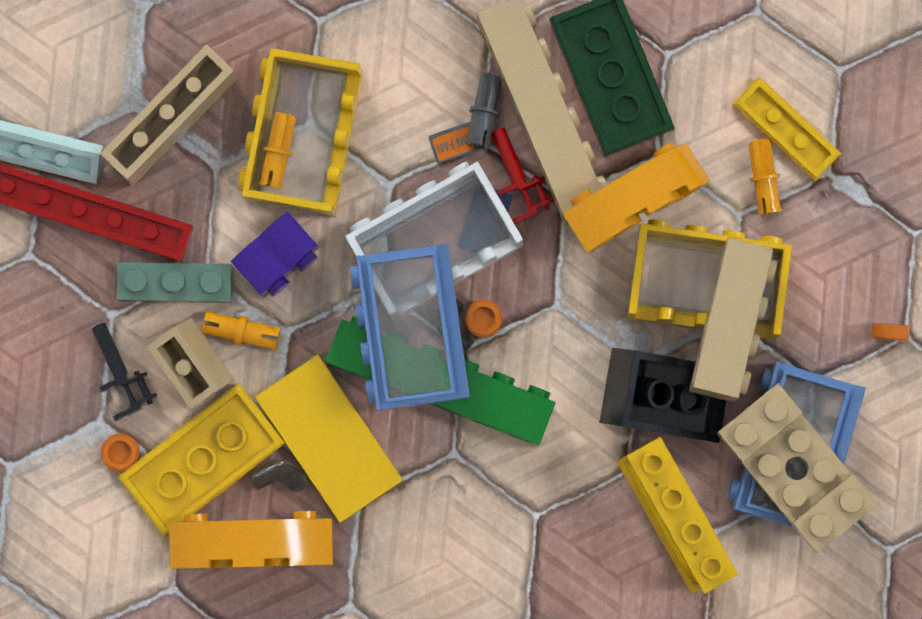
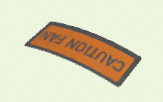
M495 118L491 133L499 129ZM470 122L428 137L437 164L480 150L472 148L473 144L471 147L465 145ZM492 135L490 138L489 147L496 145Z

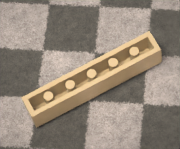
M507 0L478 12L476 21L541 173L546 179L545 182L550 194L555 200L554 203L564 225H567L569 223L563 213L573 207L570 200L587 189H590L592 194L605 187L607 183L603 175L596 177L591 163L596 162L595 155L588 141L581 142L576 130L581 127L578 115L573 106L567 108L562 98V94L566 93L564 83L558 72L552 74L547 60L551 59V54L544 38L537 40L532 28L537 22L530 5H522L521 0Z

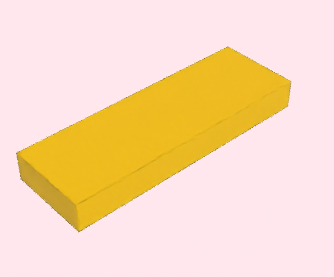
M760 76L732 104L735 109L813 182L841 155L826 138Z

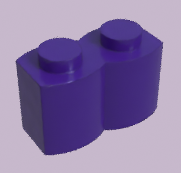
M287 211L230 262L262 297H265L268 293L274 297L290 283L286 278L295 269L298 268L303 272L316 261L318 256L315 252L320 247Z

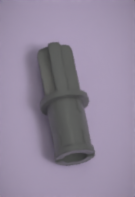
M483 73L480 76L475 104L469 109L472 116L465 145L471 147L473 144L472 148L489 149L494 118L499 116L496 106L502 81L495 74Z

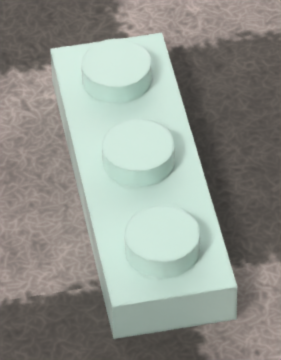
M0 120L1 161L97 184L101 176L103 159L100 153L103 151L104 146Z

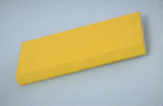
M318 354L255 396L339 523H342L403 481Z
M238 383L124 471L118 478L160 533L166 537L169 535V522H185V514H196L286 443L244 388Z

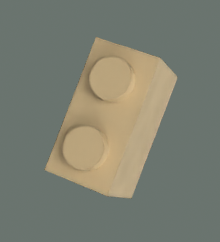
M192 318L174 326L147 346L190 410L235 380Z

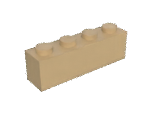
M206 44L100 153L101 156L134 186L238 79L234 70Z
M728 238L724 243L689 392L730 402H735L739 398V394L746 395L751 372L745 371L748 356L755 357L760 335L754 334L757 319H764L768 305V298L762 297L766 282L772 283L777 266V261L771 260L772 248Z

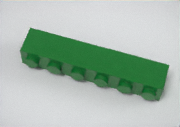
M352 316L350 322L341 319L325 363L360 378L373 380L371 365H363L360 343L367 342L366 327H358L357 317ZM390 330L387 331L386 336L380 334L389 389L407 396L451 390L447 360L442 358L444 351L427 344H423L421 350L407 345L408 337ZM464 359L469 399L430 404L539 446L556 402L549 400L551 393L532 385H529L528 391L513 386L514 378L494 371L492 377L478 372L480 365Z

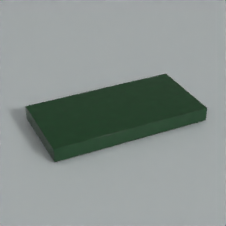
M593 0L549 18L604 158L675 130L623 0Z

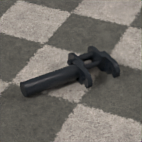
M106 323L93 327L94 336L115 379L101 386L100 390L105 392L109 388L121 385L131 403L129 409L113 416L114 421H119L125 416L127 417L143 410L141 406L143 403L153 404L152 399L158 395L157 393L151 394L144 378L148 375L147 372L140 374L139 370L135 371V376L129 379L127 376L128 371ZM134 382H137L143 398L137 401L129 387Z

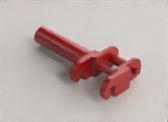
M505 127L493 131L491 135L512 182V185L498 191L499 197L506 195L508 192L519 190L528 207L527 213L512 219L513 223L517 225L520 221H527L538 216V210L543 207L545 210L550 209V204L554 203L555 200L547 198L541 184L546 180L545 177L537 178V175L533 176V181L526 184V176ZM533 187L540 199V203L536 205L532 204L527 192L528 189Z

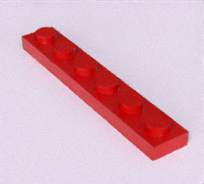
M0 163L1 205L182 263L194 229L193 225Z

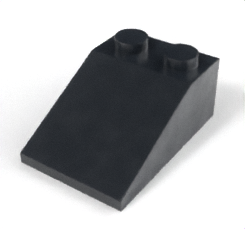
M612 348L599 423L719 443L720 437L716 433L722 429L726 400L689 392L696 364L695 361L637 350Z

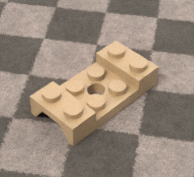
M777 383L716 434L816 554L821 552L877 506L878 502L858 478L850 473L802 415L803 412ZM791 458H800L806 463L807 473L800 480H793L786 474L785 465Z

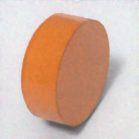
M478 300L468 307L465 313V325L467 330L475 337H492L501 328L502 312L494 302Z
M872 323L871 336L875 339L907 341L910 336V326Z
M114 434L103 443L101 458L109 469L116 472H124L139 461L140 448L136 440L131 436Z

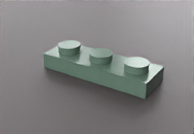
M118 262L117 300L136 302L232 303L233 265Z

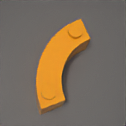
M670 142L653 153L655 158L626 173L592 194L590 189H587L570 200L573 207L564 212L563 215L587 253L599 249L640 223L642 219L639 214L645 212L646 216L659 212L680 202L711 181L687 143L675 147Z
M294 511L293 519L208 521V514H185V522H169L170 569L333 565L332 518L316 519V511Z

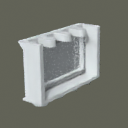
M478 161L472 165L464 162L448 172L450 177L438 184L433 180L422 185L415 191L417 196L405 203L402 199L390 203L383 208L384 214L373 221L369 218L358 221L349 228L351 233L345 236L355 256L448 243L454 285L523 247V238ZM432 257L371 265L374 289L392 320L438 295Z

